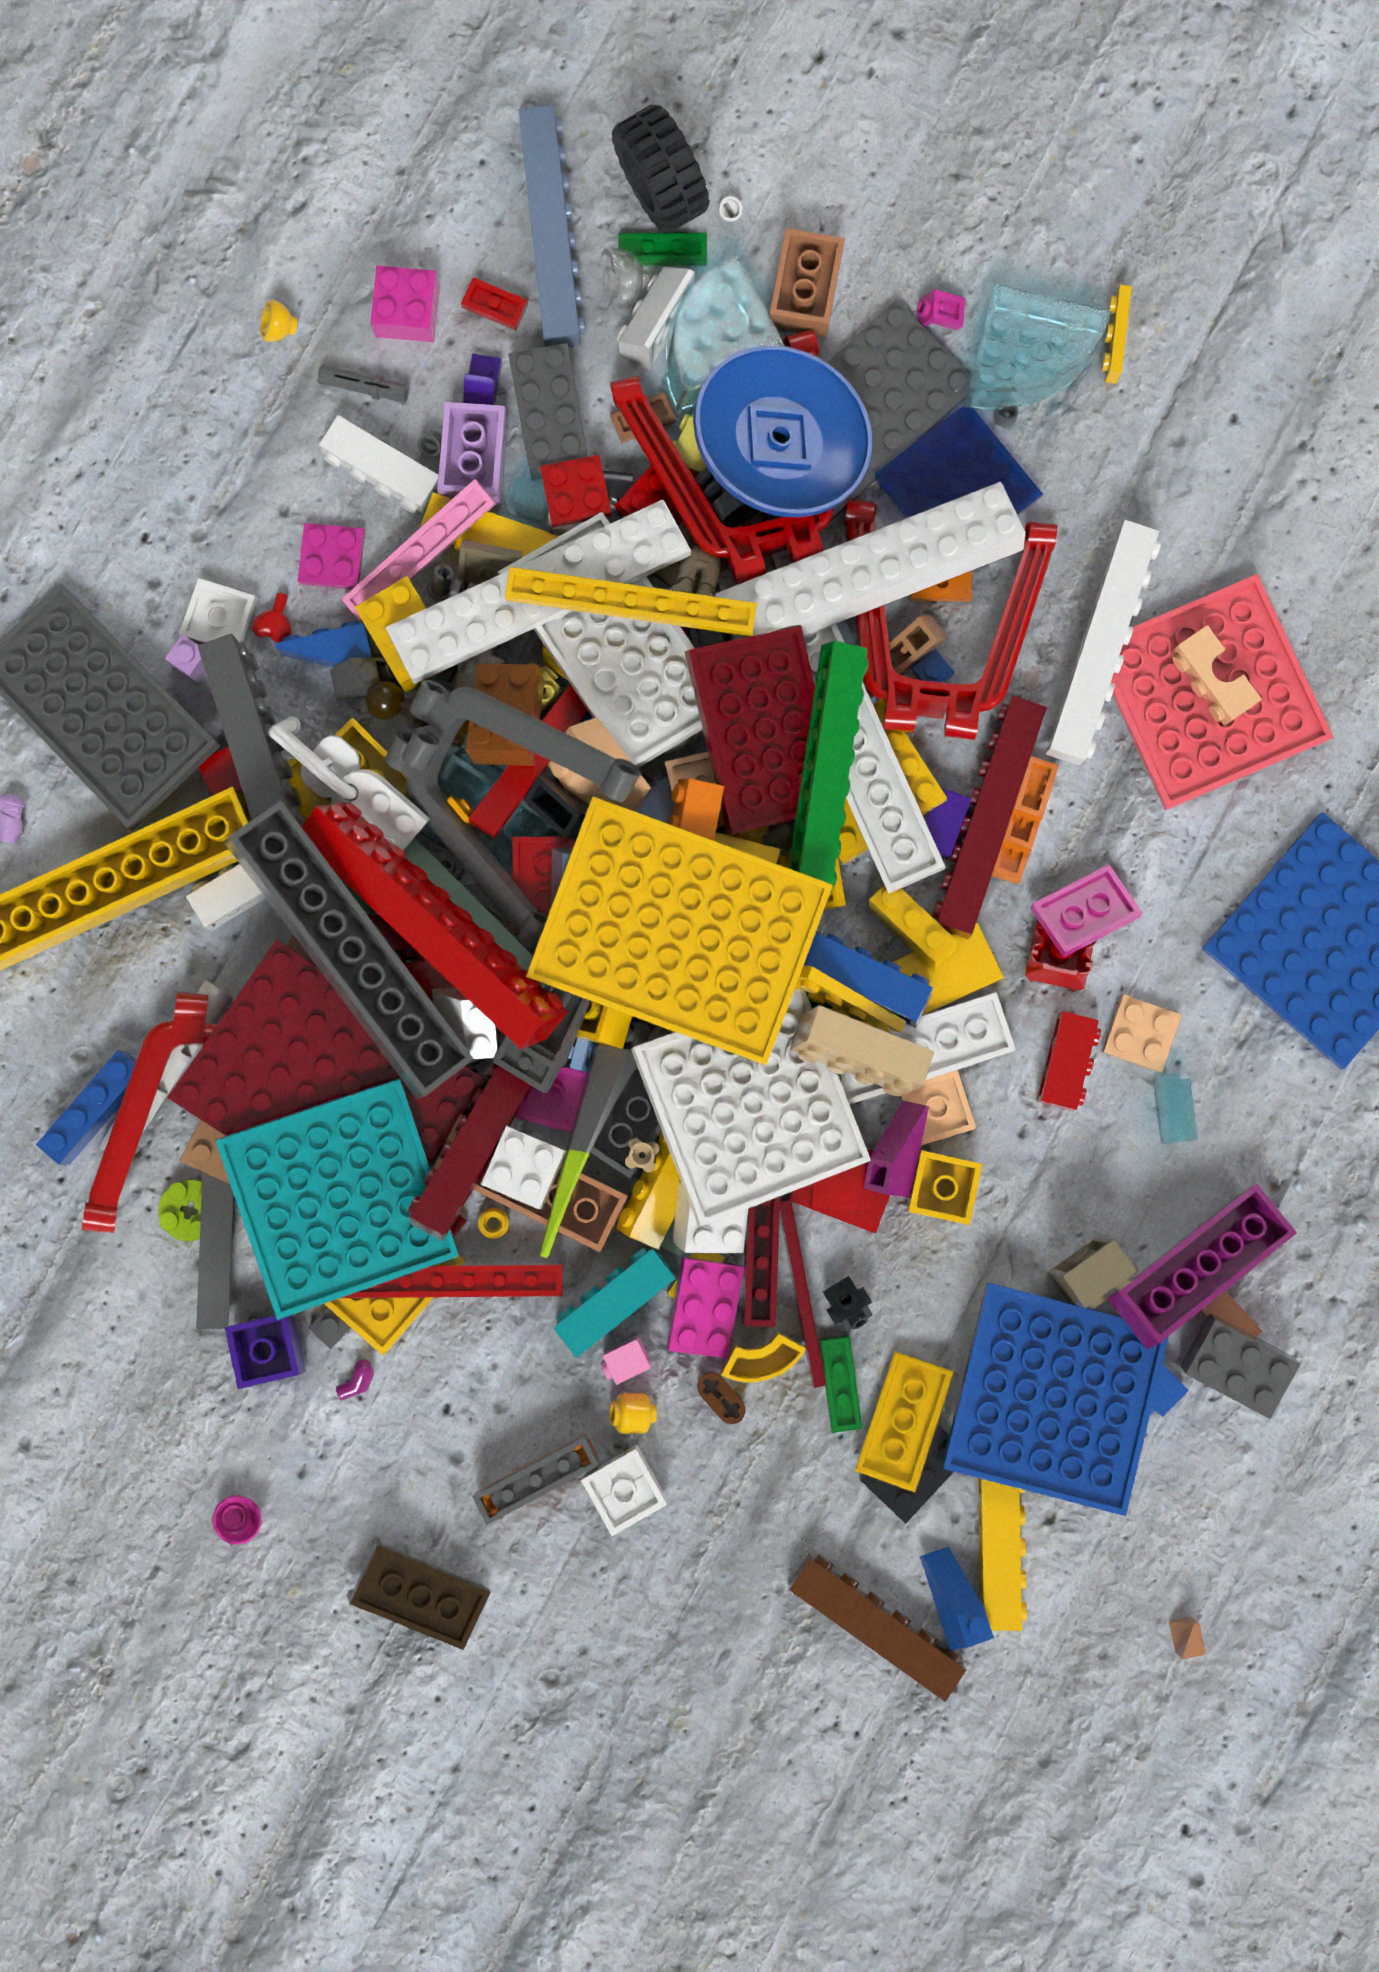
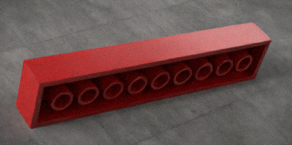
M347 802L316 806L301 828L334 872L519 1049H524L541 1042L550 1036L569 1012L562 1006L563 1002L557 995L544 989L539 984V981L526 977L528 971H525L517 963V958L514 954L502 949L494 941L495 938L489 931L480 928L473 922L471 914L464 908L455 905L449 899L450 895L446 890L435 886L427 878L428 874L421 867L413 865L405 857L406 854L400 847L391 844L383 837L384 833L379 827L365 820L361 816L362 812L358 807Z

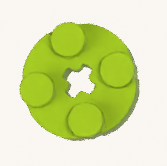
M190 1179L173 1183L160 1199L158 1207L160 1226L175 1239L181 1241H196L200 1239L202 1181ZM190 1201H192L198 1213L197 1215H191L190 1219L187 1220L185 1217L186 1213L183 1212V1206H188Z

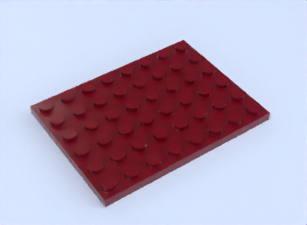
M276 939L167 1098L227 1136L400 1078L429 1164L452 1131L459 1115H463L477 1090L483 1086L486 1079L465 1065L428 1095L416 1099L319 968Z

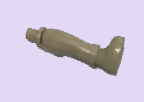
M694 540L690 546L691 556L681 561L676 585L668 590L692 593L695 579H698L700 582L697 586L696 594L714 597L721 572L720 557L707 554Z

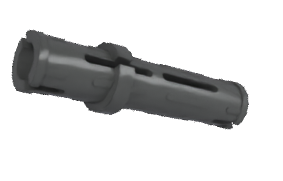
M321 365L318 371L317 380L321 385L325 384L371 395L372 399L376 400L385 398L402 402L403 404L407 402L409 396L408 384L384 380V377L380 375L370 377Z

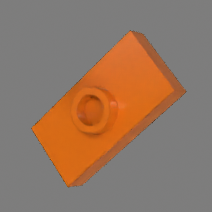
M972 570L910 594V601L971 602Z

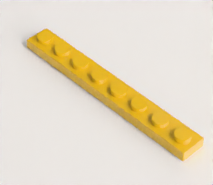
M509 567L505 591L506 601L744 636L753 635L757 603L516 567Z

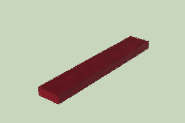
M780 1201V1220L804 1346L806 1347L805 1352L811 1384L814 1388L823 1387L826 1384L792 1201Z

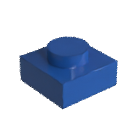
M936 649L912 667L911 670L918 680L944 683L955 673Z

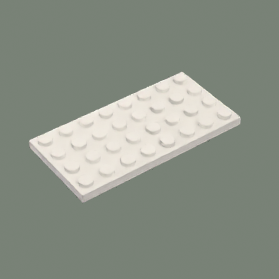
M603 512L501 569L498 571V575L509 571V567H518L610 523ZM647 577L630 583L631 585L654 588ZM572 610L534 628L593 718L598 717L629 760L638 768L703 729L684 651L694 649L695 647L680 626Z

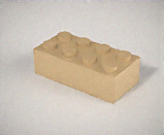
M820 1005L801 1016L790 1049L798 1053V1058L810 1063L819 1061L826 1064V1068L834 1073L844 1074V1072L854 1075L856 1081L865 1085H873V1083L884 1087V1092L893 1096H901V1094H906L924 1086L935 1052Z

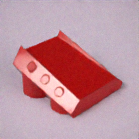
M1037 919L1025 976L1030 982L1037 981L1071 989L1072 992L1085 989L1087 976L1092 969L1093 961L1091 956L1096 941L1063 958Z

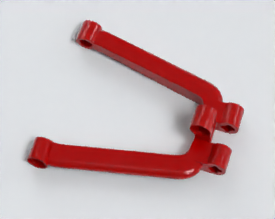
M812 329L782 338L783 347L801 350L815 357L819 355L818 342ZM639 376L610 382L616 409L621 410L625 421L695 542L707 554L728 559L731 574L736 585L766 574L763 559L771 557V554L783 551L785 545L787 546L791 564L824 551L818 532L829 524L833 516V508L812 516H783L750 526L729 528L723 525L650 406L646 395L643 396Z
M848 499L844 527H847V542L875 531L877 509L875 502ZM1034 521L1026 522L1022 557L982 677L973 684H947L922 681L899 675L895 672L891 663L884 605L855 616L859 646L868 648L866 658L869 664L867 672L863 676L865 686L875 697L886 701L883 729L914 733L917 716L943 719L946 713L944 737L976 739L979 712L989 711L998 706L1007 693L1051 559V553L1055 548L1057 524Z
M177 991L174 1020L162 1022L154 1026L143 1040L93 1181L88 1202H85L82 1230L106 1233L115 1232L119 1197L169 1056L179 1046H203L217 1025L205 1023L209 995Z

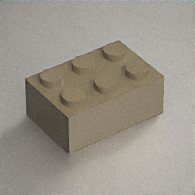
M1096 1237L1047 1273L1069 1303L1083 1308L1090 1306L1093 1309L1107 1299L1105 1294L1110 1290L1116 1288L1118 1291L1133 1281L1131 1275L1136 1273L1137 1270L1115 1239Z

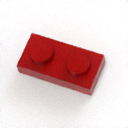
M473 277L461 302V306L465 310L517 331L527 309L528 300Z

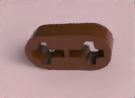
M710 1371L702 1374L697 1382V1390L703 1400L725 1423L737 1424L740 1422L746 1412L743 1400L717 1372ZM707 1378L710 1381L717 1379L719 1383H717L716 1387L722 1395L717 1397L712 1391L705 1393L703 1391L705 1388L703 1381ZM724 1398L732 1405L736 1402L740 1405L737 1408L738 1416L734 1417L732 1414L729 1416L724 1415L726 1407L721 1402Z

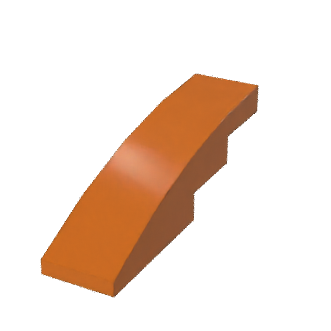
M1031 756L992 876L1019 885L1039 824L1044 816L1059 765Z

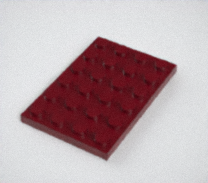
M801 626L684 651L715 783L724 786L721 808L728 835L795 819L815 690Z

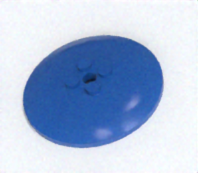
M758 346L742 350L718 364L706 378L698 394L694 409L693 426L701 457L708 470L721 486L731 495L752 508L784 517H805L823 513L847 499L857 488L868 469L872 453V431L866 409L851 384L836 369L814 355L783 346ZM772 433H781L786 438V443L777 442L773 438Z

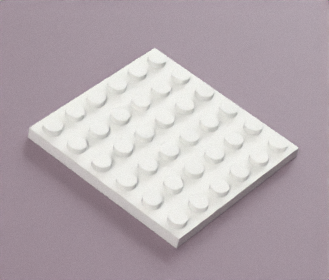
M794 990L767 1065L677 1032L631 1049L698 1227L871 1161L838 1074L826 1068L827 1065L819 1061L810 1063L798 1058V1053L790 1050L801 1016L812 1010L804 990Z

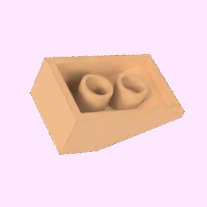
M598 717L571 726L566 734L615 759L621 758L630 761ZM552 761L548 764L552 773L558 778L564 788L589 805L592 797H596L636 812L651 789L640 774L629 796L624 802H618L607 797L594 782Z

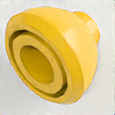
M270 299L265 304L261 315L260 334L265 342H277L284 339L288 334L294 335L297 329V318L291 316L284 304Z

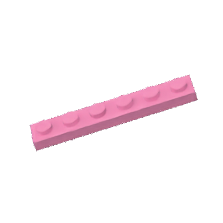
M474 479L341 600L362 623L363 621L354 608L355 606L406 576L411 581L496 505V501L481 483Z

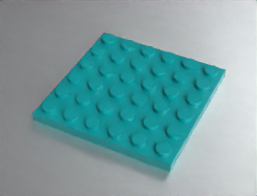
M400 1078L215 1140L277 1320L459 1256L451 1231H449L444 1241H441L410 1224L409 1216L411 1214L407 1210L416 1195L421 1197L427 1188L423 1183L430 1172V1168Z

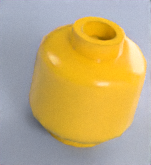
M621 1393L615 1401L610 1403V1424L615 1426L616 1430L621 1434L646 1433L651 1423L656 1422V1405L651 1404L650 1398L645 1393Z

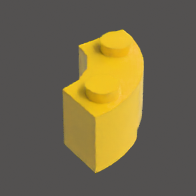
M778 1331L770 1341L758 1347L747 1348L735 1344L721 1371V1375L740 1382L754 1383L780 1376L793 1367L804 1354L806 1347Z

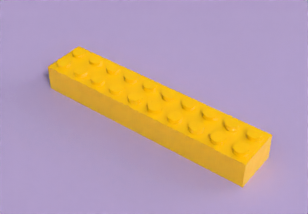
M234 787L228 788L0 894V971L237 862V859L225 845V841L228 836L252 821L244 793Z

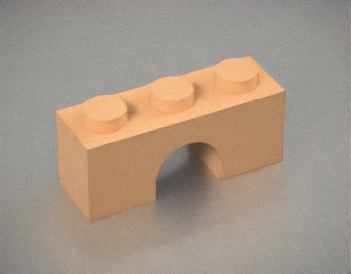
M1207 625L1180 643L1171 654L1174 656L1173 662L1177 669L1182 673L1185 672L1192 681L1190 684L1196 695L1199 697L1203 696L1208 703L1211 716L1217 722L1221 721L1226 726L1262 699L1244 675L1232 682H1223L1215 677L1212 671V662L1226 649Z

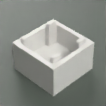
M638 1445L631 1447L589 1471L581 1479L611 1536L667 1505V1497Z

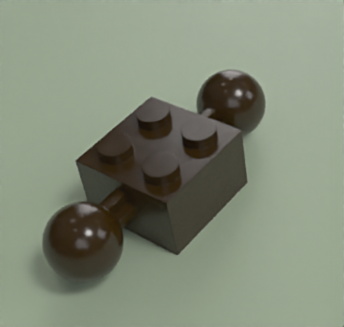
M379 681L373 684L367 691L366 706L374 717L381 720H390L399 714L404 715L413 730L429 725L426 721L414 716L410 711V706L421 683H417L412 699L404 697L401 688L391 681ZM466 719L457 732L450 747L462 749V746H466L469 727L468 719Z

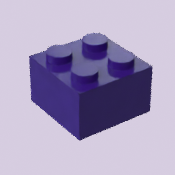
M294 1314L278 1320L276 1315L225 1327L237 1389L297 1376L306 1372Z

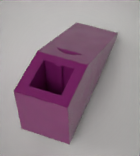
M904 1100L901 1102L870 1156L871 1161L868 1163L864 1189L886 1195L911 1198L929 1106Z

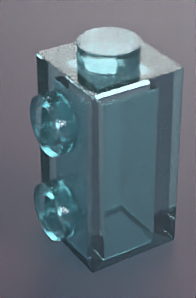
M1180 1073L1161 1075L1162 1081L1153 1083L1161 1144L1198 1140L1190 1078L1181 1079Z

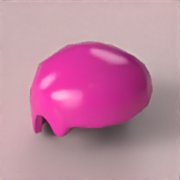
M232 1495L226 1497L216 1505L213 1512V1530L220 1539L229 1544L248 1543L258 1534L262 1525L259 1506L246 1496Z

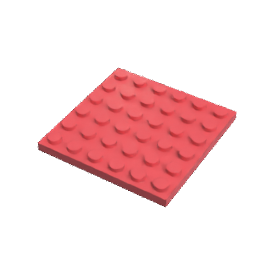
M1258 574L1134 626L1128 645L1123 644L1120 655L1124 656V660L1119 673H1113L1111 683L1115 684L1112 696L1165 811L1334 738ZM1207 625L1226 649L1212 662V671L1215 677L1223 682H1232L1244 675L1262 699L1226 726L1221 721L1217 722L1211 716L1208 703L1203 696L1199 697L1196 695L1190 684L1192 681L1185 672L1182 673L1177 669L1173 662L1174 656L1171 654L1180 643Z

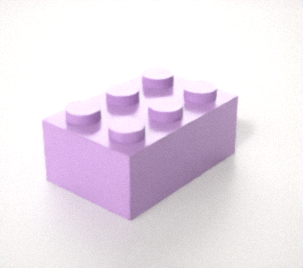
M445 402L437 488L439 495L453 499L474 479H477L496 501V505L501 506L508 416L505 406Z

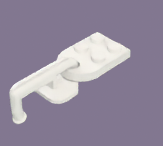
M288 717L270 728V736L303 764L301 767V778L309 788L320 797H332V804L347 802L358 807L362 812L361 816L365 820L379 827L384 833L383 837L391 844L400 847L403 851L430 820L426 814L381 775L370 770H361L358 752L343 738L335 735L328 736L312 752L294 736V734L299 732L301 726L300 721L296 717Z

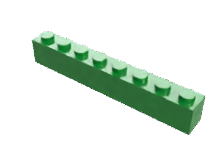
M835 640L821 645L788 869L833 885L832 889L837 880V873L835 871L836 859L841 852L840 832L846 819V812L844 810L845 798L849 794L851 785L848 779L849 771L855 759V751L853 749L854 737L858 733L860 725L859 719H857L858 710L864 698V690L862 688L863 676L866 674L869 664L866 658L868 648Z

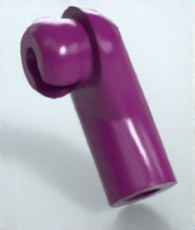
M358 1360L354 1365L355 1371L352 1380L336 1386V1392L340 1401L368 1390L374 1376V1369L371 1367L369 1360Z

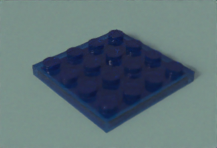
M969 402L874 474L876 482L906 519L998 482L1002 483L1017 516L1038 501L1043 495Z

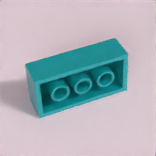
M645 1246L629 1258L632 1262L625 1270L621 1266L616 1268L604 1278L607 1281L604 1287L599 1290L595 1285L581 1296L580 1300L583 1303L575 1309L571 1304L555 1318L558 1323L553 1329L576 1358L676 1279L675 1273L655 1248L652 1247L649 1251Z

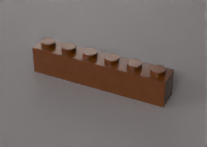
M809 1553L789 1581V1590L946 1702L967 1671L961 1662L963 1657L955 1650H950L949 1646L945 1650L935 1643L937 1638L924 1628L917 1631L910 1626L911 1619L896 1609L894 1613L883 1606L886 1602L874 1592L870 1591L867 1595L857 1588L860 1583L849 1574L844 1572L841 1576L832 1570L834 1564L820 1554L814 1557Z

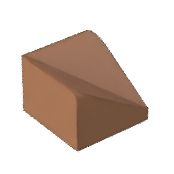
M1187 1617L1170 1621L1169 1625L1175 1653L1181 1659L1205 1655L1206 1651L1201 1627L1194 1618Z

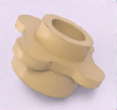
M639 1138L632 1139L629 1142V1147L631 1148L629 1156L625 1159L626 1166L631 1169L639 1167L643 1168L645 1172H652L656 1167L654 1159L655 1154L659 1152L658 1144L655 1142L644 1143ZM641 1152L645 1153L644 1158L639 1157Z

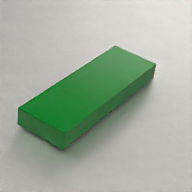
M618 233V266H707V233Z
M850 1335L818 1339L826 1380L825 1391L831 1432L837 1433L863 1429Z

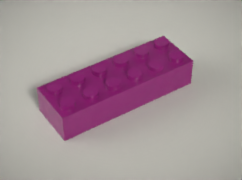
M1256 1183L1236 1196L1133 1277V1281L1130 1284L1114 1292L1107 1299L1145 1348L1149 1349L1160 1344L1296 1235L1297 1232Z

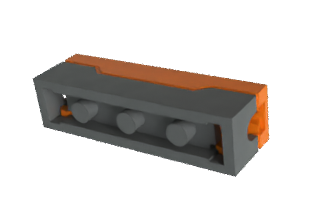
M584 1433L477 1490L472 1498L486 1525L597 1467L601 1460L587 1433Z

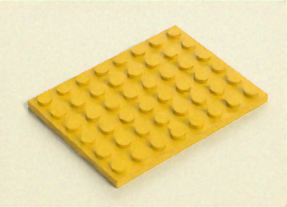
M592 797L526 977L767 1065L833 885Z

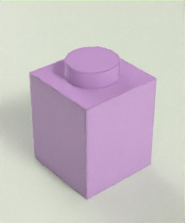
M182 634L165 657V660L176 670L198 684L206 673L197 647L198 644Z

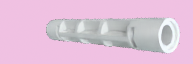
M207 980L203 982L196 993L209 995L205 1023L214 1024L231 998L229 993ZM179 1046L171 1052L142 1134L199 1046ZM114 1122L112 1123L109 1130L107 1131V1133L98 1145V1148H100L103 1152L107 1145Z

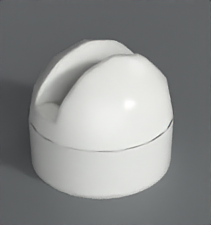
M733 196L724 198L718 205L719 217L729 223L739 219L743 211L741 202ZM725 203L734 217L730 218L723 206Z

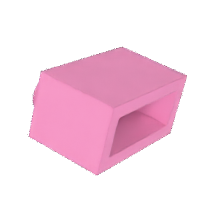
M639 1335L606 1350L603 1354L604 1360L600 1363L608 1380L613 1378L616 1385L650 1369L652 1365Z

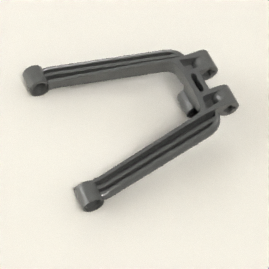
M424 680L410 706V711L414 716L426 721L429 725L414 729L413 734L407 731L397 732L385 756V761L390 767L407 776L406 790L409 800L430 818L427 822L430 828L509 922L519 931L517 935L518 941L524 947L536 951L548 916L537 912L538 909L532 905L471 826L465 823L447 802L448 798L438 785V774L457 732L466 719L594 782L607 797L618 802H624L629 796L641 772L630 761L621 758L615 759L477 689L460 687L449 692L439 683Z

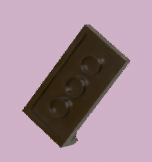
M375 1536L372 1540L374 1548L354 1589L349 1590L347 1593L349 1604L464 1650L491 1593L489 1588L385 1546L381 1543L379 1537Z

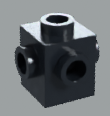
M849 1276L823 1291L825 1298L831 1306L826 1309L834 1324L838 1325L841 1323L846 1332L850 1329H858L868 1322V1318L873 1316L868 1306L873 1303L864 1287L857 1289Z

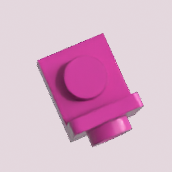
M935 289L919 300L916 313L918 315V322L924 328L932 323L957 331L964 325L965 298Z

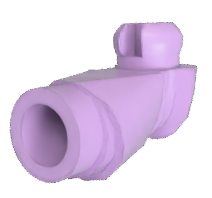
M14 794L2 795L0 797V810L2 811L0 812V841L17 844L20 835H23L21 814L23 807H26L20 797Z

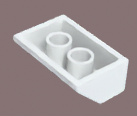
M663 267L658 276L654 275L651 278L647 287V296L644 301L639 300L632 312V321L629 326L624 325L618 334L619 353L622 356L651 371L695 297V272L691 269Z

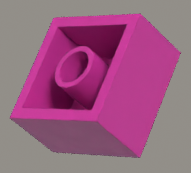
M376 265L370 320L375 337L423 342L435 341L440 282L436 271Z

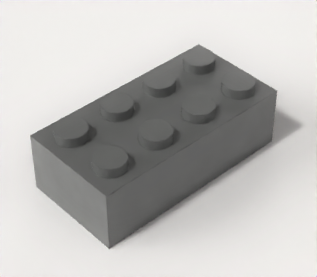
M564 343L508 353L531 480L542 479L540 466L588 457L568 344Z

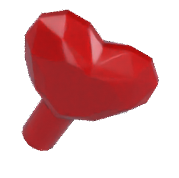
M277 593L272 609L263 611L253 620L252 630L256 636L261 638L270 637L277 643L282 642L284 637L291 636L289 619L283 613L288 600L287 595Z

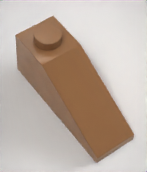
M930 614L918 617L889 643L892 667L899 675L905 674L948 639V636ZM865 686L868 695L870 696V698H873L874 695L870 693L867 687Z

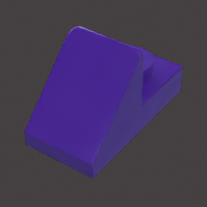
M472 354L469 374L464 376L463 403L495 405L503 363L502 358Z

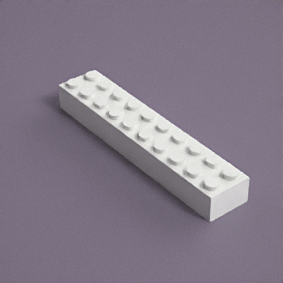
M998 482L718 592L715 596L757 603L752 636L801 626L803 636H806L1022 551L1024 549L1026 532L1002 483ZM728 633L731 641L750 637Z

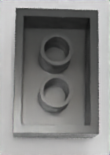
M1210 1313L1180 1367L1186 1375L1271 1419L1301 1364L1292 1355Z

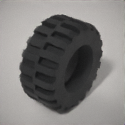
M649 105L615 125L611 135L620 166L635 197L640 202L644 212L649 216L651 222L656 225V228L662 232L670 233L706 212L710 200L705 179L700 171L701 168L684 134L666 109H663L660 105Z

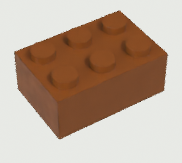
M476 664L474 689L540 720L544 679L537 665ZM469 720L466 751L474 764L535 765L536 753Z

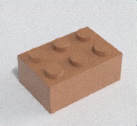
M790 228L785 229L768 328L794 333L812 329L816 337L827 338L845 238Z

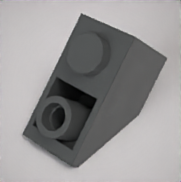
M349 658L330 669L336 699L365 698L369 688L379 681H391L402 689L385 658Z

